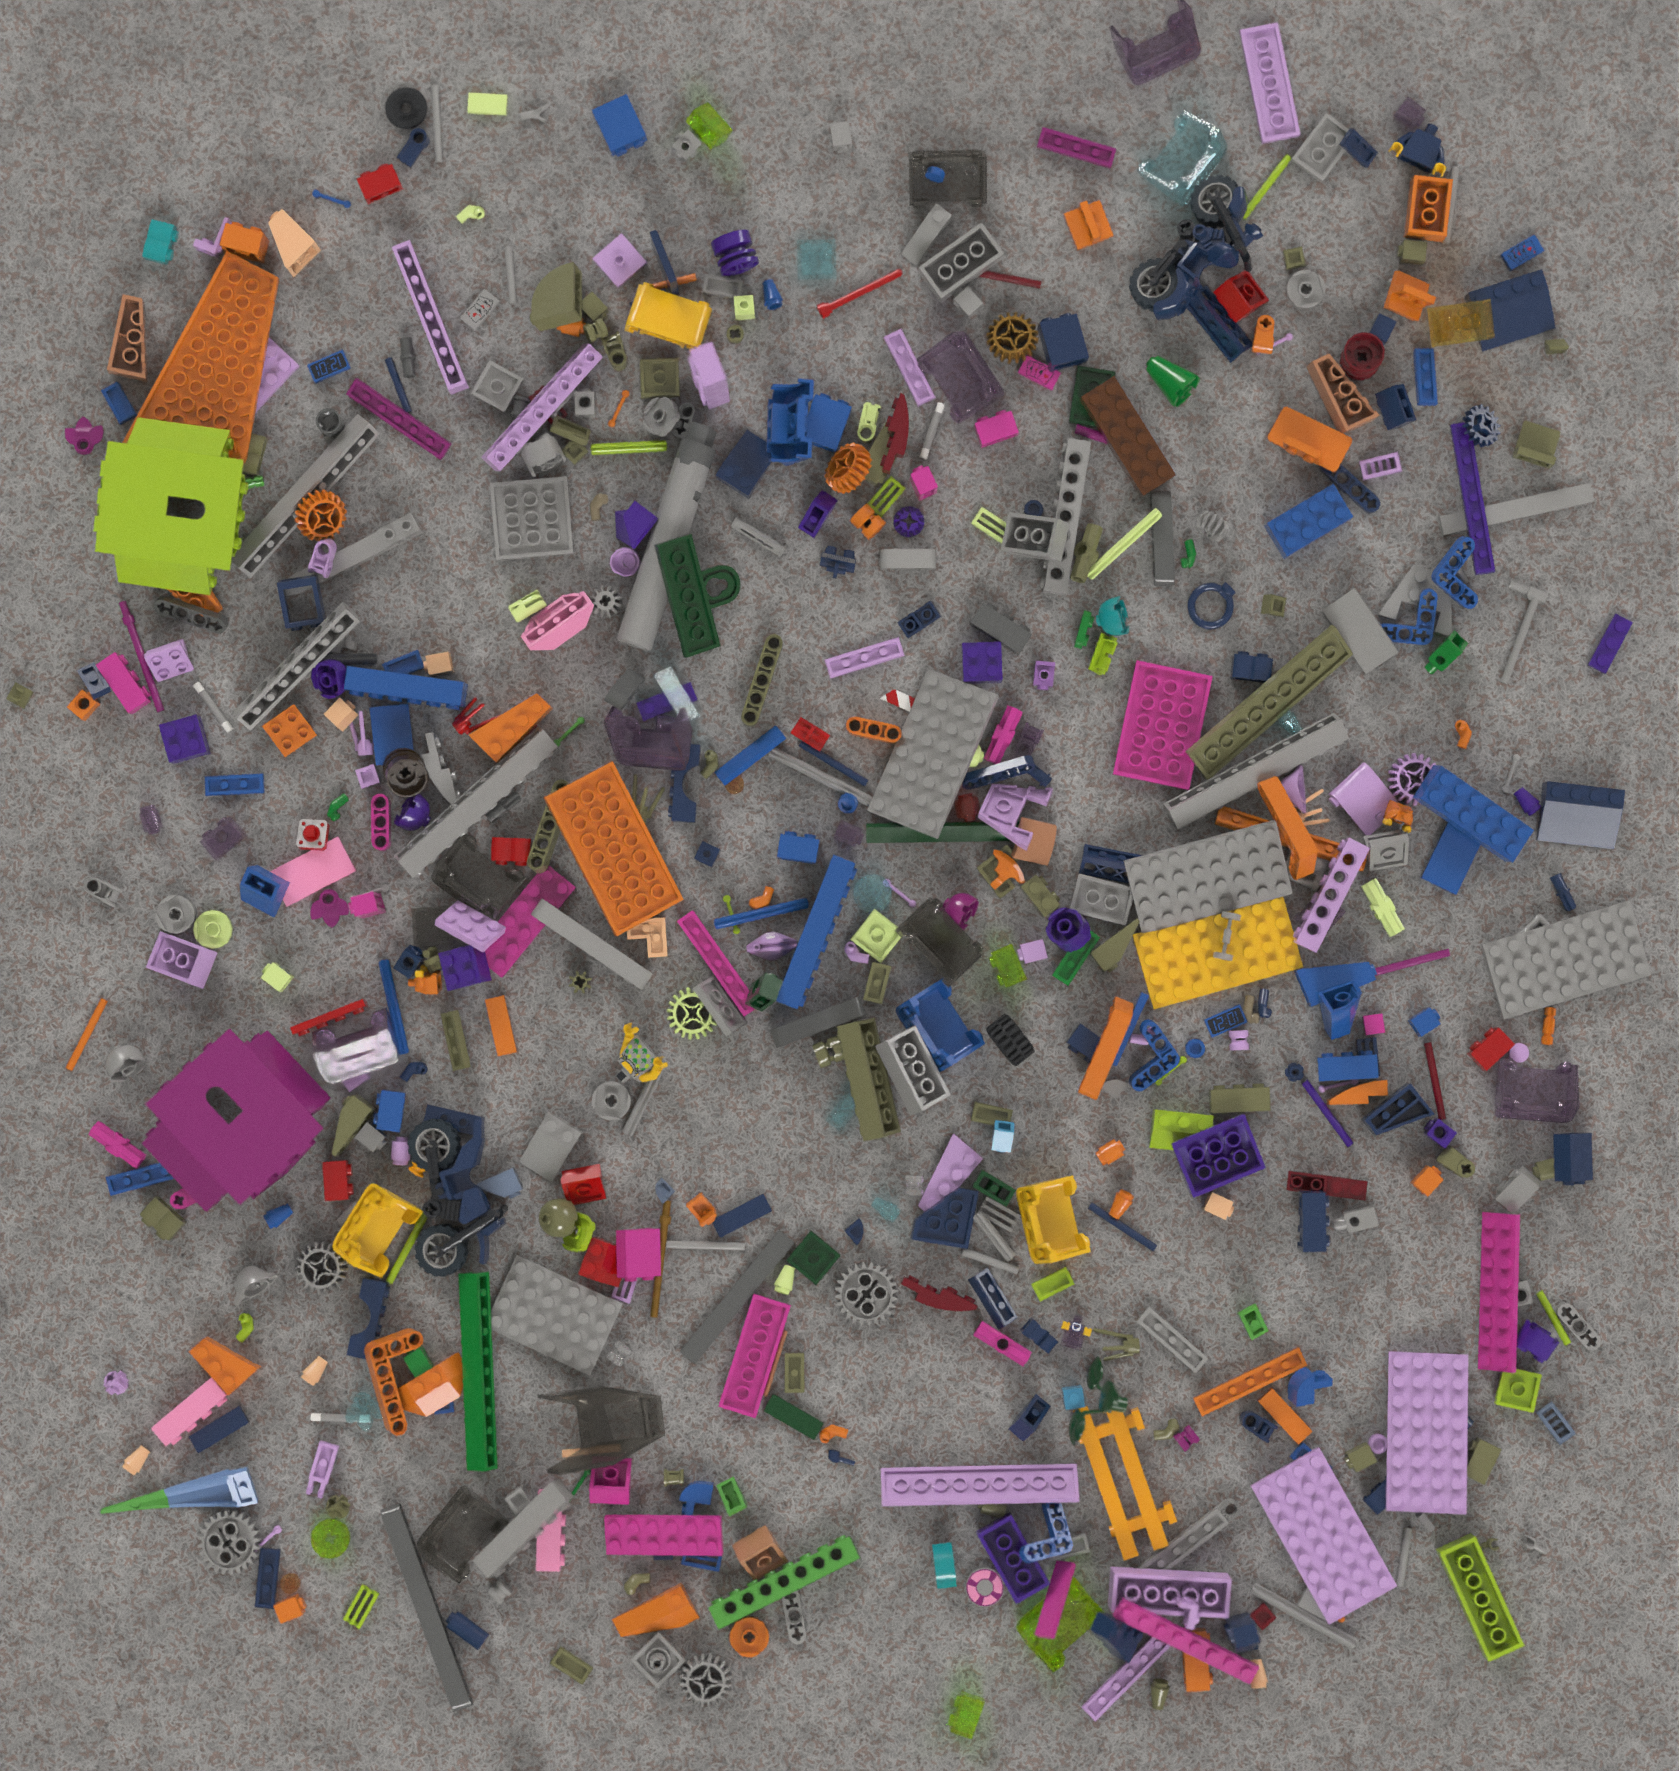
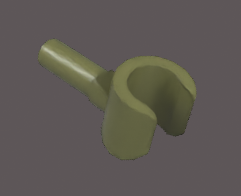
M1489 1538L1486 1542L1479 1544L1480 1548L1498 1550L1499 1546H1491L1492 1541H1497L1498 1539Z

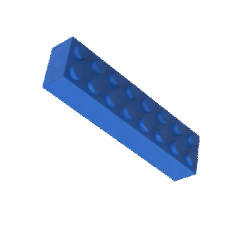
M833 855L781 985L777 1002L798 1009L799 1006H804L807 998L804 995L806 988H811L814 980L811 977L813 970H818L821 959H818L820 952H825L828 941L825 939L827 934L832 935L836 925L833 919L835 915L839 917L843 907L840 904L842 897H847L850 889L847 886L849 879L853 880L857 872V868H854V862Z

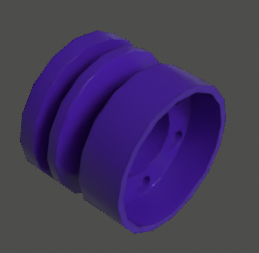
M749 230L733 231L719 236L711 242L715 257H723L717 262L718 267H721V276L738 275L759 264L758 257L755 256V249H747L753 244Z

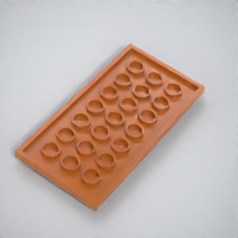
M613 761L543 797L615 936L621 935L684 900Z

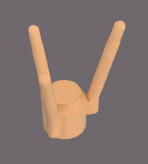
M1320 789L1306 798V804L1323 793L1324 789ZM1295 808L1301 820L1304 821L1305 826L1330 822V819L1305 821V817L1322 812V808L1304 814L1301 810H1298L1299 808Z

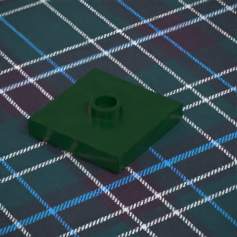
M810 1230L786 1261L813 1284L817 1285L841 1254Z

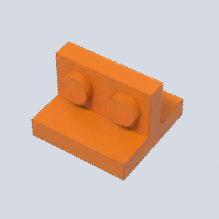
M1086 200L1079 203L1077 209L1063 214L1077 251L1114 236L1100 200L1090 204Z
M1398 270L1394 271L1384 308L1410 320L1419 321L1422 309L1427 305H1434L1436 297L1427 293L1430 284Z

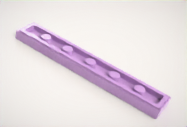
M1151 1636L1133 1654L1130 1663L1125 1662L1081 1708L1096 1721L1171 1645Z

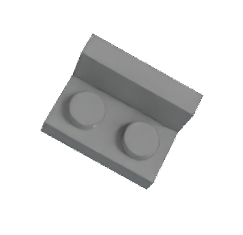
M1402 830L1363 836L1364 845L1370 848L1367 853L1369 871L1408 865L1409 838L1407 834L1402 833Z

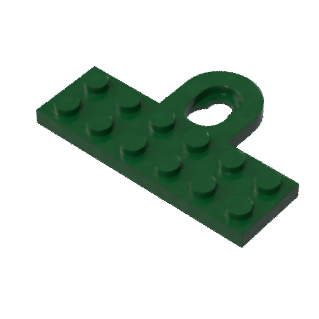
M686 534L655 544L654 547L683 657L688 658L720 647L711 609L730 603L737 597L741 586L738 573L732 567L726 565H716L701 570L692 534ZM710 579H725L727 587L719 595L712 597L707 593L706 585Z

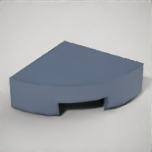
M663 1178L656 1183V1194L660 1201L664 1203L675 1191Z

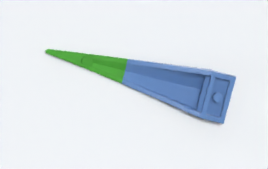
M248 1467L235 1470L226 1469L102 1508L100 1513L173 1507H243L258 1503V1497Z

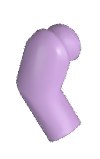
M1149 1027V1028L1147 1029V1031H1148L1152 1036L1156 1035V1034L1152 1031V1029H1151L1152 1027ZM1131 1034L1129 1043L1148 1045L1142 1034Z

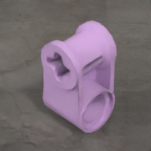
M325 539L316 543L308 565V572L322 574L325 578L329 577L337 550L336 543L333 540ZM323 544H326L328 546V553H325L323 551Z

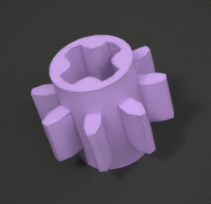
M121 1370L118 1373L116 1371L109 1372L104 1378L103 1386L106 1387L105 1390L110 1395L114 1393L119 1395L125 1392L129 1381L126 1378L127 1375Z

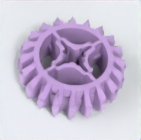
M1412 753L1411 759L1406 754L1404 755V760L1398 758V764H1392L1396 771L1390 770L1388 773L1393 775L1394 778H1388L1387 780L1388 782H1394V785L1389 786V789H1396L1393 792V796L1400 794L1399 802L1406 798V805L1411 800L1413 806L1417 805L1418 801L1413 798L1414 795L1409 794V791L1414 787L1419 788L1424 781V770L1429 773L1433 765H1436V763L1428 764L1431 758L1428 757L1423 761V754H1420L1417 759L1416 753ZM1408 764L1420 765L1415 772L1404 769ZM1400 774L1406 780L1404 789L1400 784ZM1417 775L1418 779L1416 780L1418 782L1412 784L1410 777Z

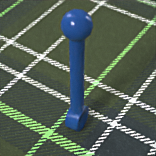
M318 190L312 192L315 198L321 197L342 204L345 208L351 206V202L348 200L342 201L321 194Z

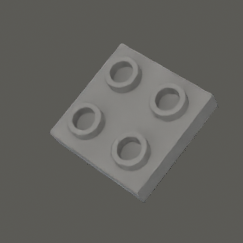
M659 1631L630 1659L657 1689L686 1661L685 1657Z

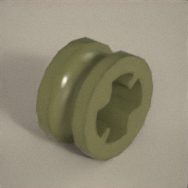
M732 325L728 328L726 335L729 342L733 344L740 343L744 338L743 329L738 325ZM737 330L740 331V332H739V335H740L739 338H737V337H735L734 339L731 338V336H732V334L730 333L731 331H734V332H736Z

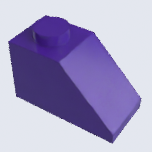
M821 490L812 501L798 528L815 538L838 500Z

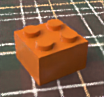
M232 222L231 224L225 223L220 246L225 253L229 251L240 258L264 264L270 241L262 232V229L253 226L249 229L243 227L240 223Z

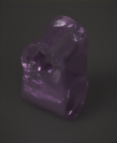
M1026 722L1014 750L1016 758L1023 756L1018 750L1021 746L1028 748V756L1032 755L1044 729L1039 730L1029 725V722Z

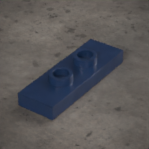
M427 1104L424 1121L443 1119L446 1122H450L458 1132L473 1135L474 1119L478 1116Z

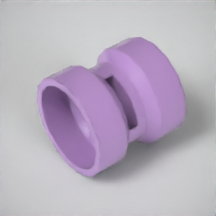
M1248 1030L1229 1031V1037L1231 1038L1230 1050H1249V1043L1247 1042Z

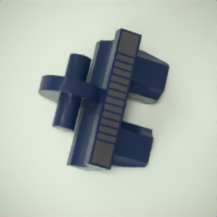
M828 545L825 552H822L820 566L827 567L826 571L833 572V578L837 579L838 574L845 575L846 572L854 573L856 564L854 551L845 550L844 555L839 556L836 555L837 548Z

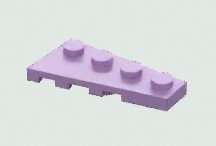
M952 1134L918 1204L923 1211L928 1210L960 1187L983 1159L955 1134Z

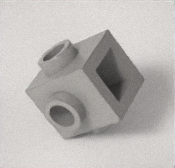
M690 127L685 133L680 131L673 138L676 141L672 145L674 147L673 151L678 157H683L685 160L689 156L693 158L700 151L698 147L704 140Z

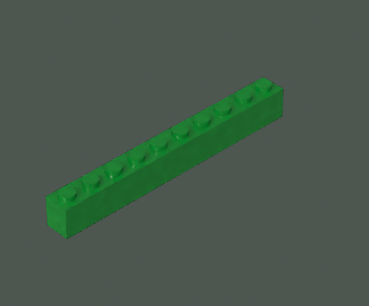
M489 1272L458 1273L467 1471H490L498 1469Z

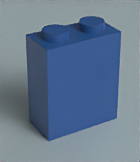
M627 94L592 110L594 119L612 156H622L627 153V149L632 147L639 148L647 141L646 134Z
M820 393V395L815 394L807 418V438H812L813 446L833 453L838 450L852 411V407L849 406L848 402L844 400H838V402L831 400L829 395Z

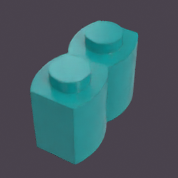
M152 219L142 257L146 260L168 265V261H172L174 256L173 242H177L179 236L177 227L173 224Z

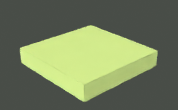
M874 908L850 940L878 962L882 963L905 932Z

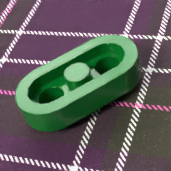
M1083 611L1074 644L1075 648L1082 649V646H1087L1089 635H1086L1088 627H1092L1094 616H1091L1092 612Z

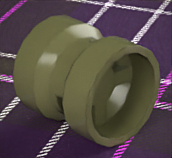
M602 318L595 320L592 324L587 323L583 325V330L589 343L595 342L599 337L609 336Z

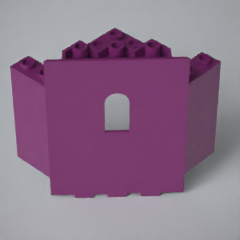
M229 1028L215 1042H209L196 1059L184 1064L181 1068L182 1071L171 1081L167 1080L160 1086L161 1090L145 1103L159 1120L155 1123L156 1128H151L145 1134L147 1138L142 1144L205 1212L217 1205L227 1193L239 1205L249 1197L254 1200L295 1166L316 1143L313 1138L324 1129L314 1119L313 1115L320 1111L329 1102L331 1097L268 1030L263 1034L257 1033L250 1040L251 1042L247 1040L243 1043ZM212 1087L222 1088L243 1110L229 1125L206 1100V1093Z

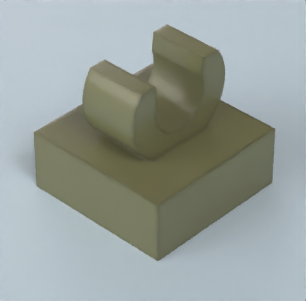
M15 682L6 699L25 709L34 692Z

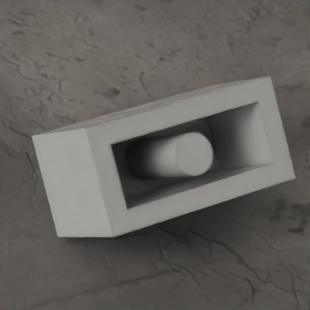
M1524 1166L1519 1170L1514 1169L1509 1175L1510 1179L1506 1183L1502 1182L1495 1190L1497 1192L1495 1199L1512 1214L1540 1188V1180Z

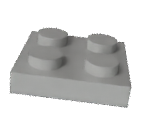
M489 360L471 395L506 413L524 379Z

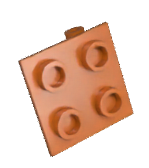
M295 704L262 725L284 757H287L317 736L313 727L306 721Z

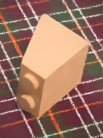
M281 209L279 212L276 211L271 215L268 223L284 266L295 277L321 250L316 242Z

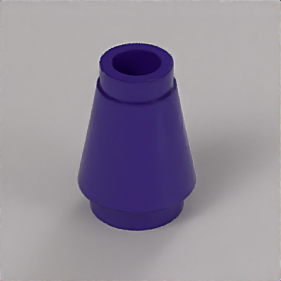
M1523 787L1514 793L1525 814L1527 813L1529 816H1532L1542 807L1539 804L1540 801Z

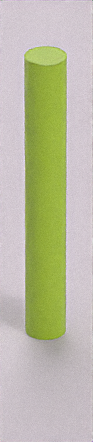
M1543 1290L1537 1292L1536 1296L1564 1346L1570 1344L1571 1340Z

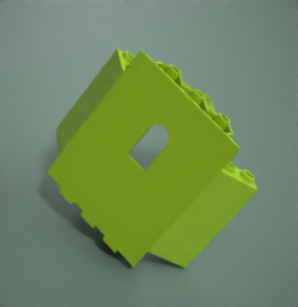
M138 417L127 443L108 441L105 460H101V488H98L96 504L99 505L93 531L97 532L95 552L114 554L118 582L210 595L212 588H215L217 584V577L214 576L215 569L230 571L232 557H235L237 549L240 550L242 545V539L239 538L238 531L240 523L244 522L245 511L242 510V499L244 494L248 493V483L245 481V474H242L243 460L229 458V450H232L234 445L230 430ZM169 496L201 501L205 506L204 516L200 519L167 516Z

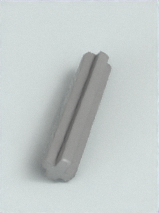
M982 1211L976 1213L973 1219L1006 1261L1013 1259L1015 1253Z

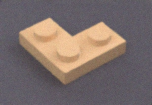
M665 917L650 918L627 931V940L647 938L648 958L668 956Z

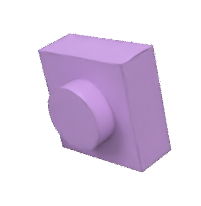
M374 764L355 770L361 789L381 783Z

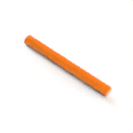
M101 998L65 1067L68 1070L73 1071L108 1002L107 1000Z

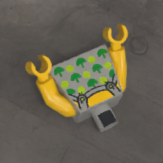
M632 1022L624 1025L623 1031L625 1036L618 1062L623 1066V1069L616 1075L623 1084L631 1077L638 1082L656 1080L663 1068L668 1067V1063H664L662 1061L664 1057H658L642 1038L634 1035L639 1031L637 1026L631 1028Z

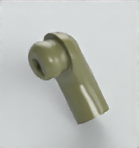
M1170 1419L1165 1430H1154V1440L1173 1438L1180 1428L1178 1420Z
M650 1573L631 1575L624 1585L626 1594L633 1595L639 1584L650 1583Z

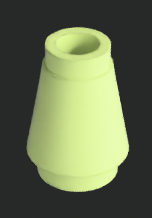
M784 1265L774 1283V1291L789 1295L793 1288L794 1267Z

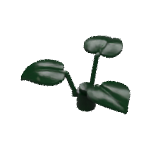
M1099 1356L1092 1362L1087 1373L1088 1388L1093 1390L1096 1387L1101 1391L1098 1409L1082 1411V1413L1081 1410L1077 1409L1072 1414L1069 1422V1437L1074 1446H1076V1442L1083 1435L1085 1415L1111 1413L1112 1411L1124 1413L1127 1409V1398L1118 1394L1112 1381L1107 1380L1102 1387L1100 1386L1099 1382L1103 1378V1365Z

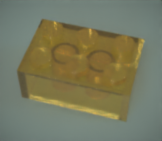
M1491 299L1427 308L1432 347L1495 338Z

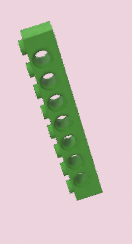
M845 1535L840 1536L834 1540L835 1544L831 1546L825 1544L817 1548V1553L811 1555L809 1552L799 1557V1562L793 1564L791 1561L782 1566L783 1570L777 1573L773 1570L765 1574L764 1580L760 1582L757 1579L746 1584L748 1588L742 1591L740 1588L735 1589L729 1593L730 1597L724 1600L720 1597L712 1601V1606L708 1608L717 1628L722 1629L861 1559L850 1536L846 1538ZM834 1549H840L842 1552V1557L839 1560L832 1558V1551ZM819 1557L824 1560V1566L821 1569H817L814 1566L815 1559ZM801 1566L807 1570V1574L803 1578H799L796 1573L797 1569ZM783 1575L789 1578V1584L785 1587L779 1584V1578ZM765 1584L771 1587V1593L768 1596L763 1595L761 1591L762 1586ZM747 1593H751L754 1597V1601L750 1605L744 1602V1596ZM729 1602H733L736 1605V1610L732 1614L726 1610Z

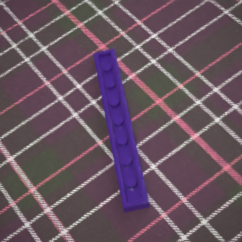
M1466 422L1451 424L1452 443L1468 537L1475 542V549L1471 553L1475 575L1494 573L1495 566L1473 440H1468L1469 434H1464L1467 430L1462 425Z

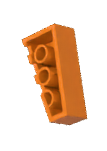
M536 693L469 734V736L498 763L525 738L553 707Z

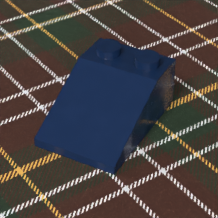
M746 430L716 473V479L749 499L772 463L769 462L771 453L767 452V442Z

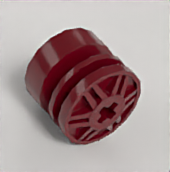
M1367 332L1357 333L1349 338L1340 355V366L1345 375L1358 381H1364L1374 376L1384 359L1385 349L1382 341L1377 336ZM1364 357V360L1358 361V358Z

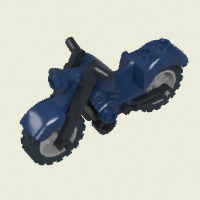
M1212 175L1206 180H1201L1200 184L1194 187V193H1191L1190 206L1197 221L1203 225L1198 224L1195 226L1194 222L1190 219L1182 220L1177 226L1180 239L1162 259H1148L1147 262L1140 263L1139 267L1133 270V276H1130L1129 279L1131 295L1136 304L1140 305L1142 309H1149L1151 312H1154L1157 320H1166L1175 316L1179 317L1180 314L1185 312L1191 299L1195 298L1198 291L1201 290L1200 276L1209 265L1233 268L1237 266L1240 254L1245 271L1250 272L1252 270L1251 257L1246 247L1254 240L1262 238L1263 234L1261 233V228L1254 223L1252 225L1246 223L1245 231H1242L1239 223L1247 210V193L1244 187H1238L1237 183L1234 180L1232 181L1230 177H1223V175L1214 177ZM1221 191L1227 192L1222 196L1220 195ZM1228 197H1230L1229 203L1223 201V200L1227 199ZM1211 205L1207 211L1203 208V206ZM1146 279L1149 280L1148 284H1144ZM1150 288L1145 295L1142 289Z

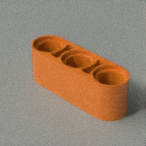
M851 717L846 723L847 732L853 736L890 744L898 742L901 738V729L893 724L860 717ZM857 721L860 724V729L852 731L849 728V724ZM875 725L879 728V733L871 735L868 732V728ZM894 729L898 732V737L890 739L887 736V732Z

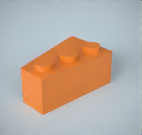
M208 1336L203 1338L189 1351L228 1396L261 1367Z

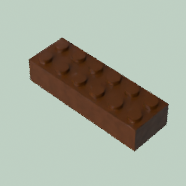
M1115 376L1081 396L1080 402L1141 498L1176 476Z

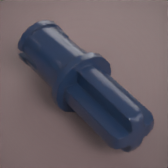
M1559 873L1550 877L1557 892L1556 896H1559L1565 910L1568 912L1575 909L1576 904L1569 892L1571 889L1567 887L1562 874Z

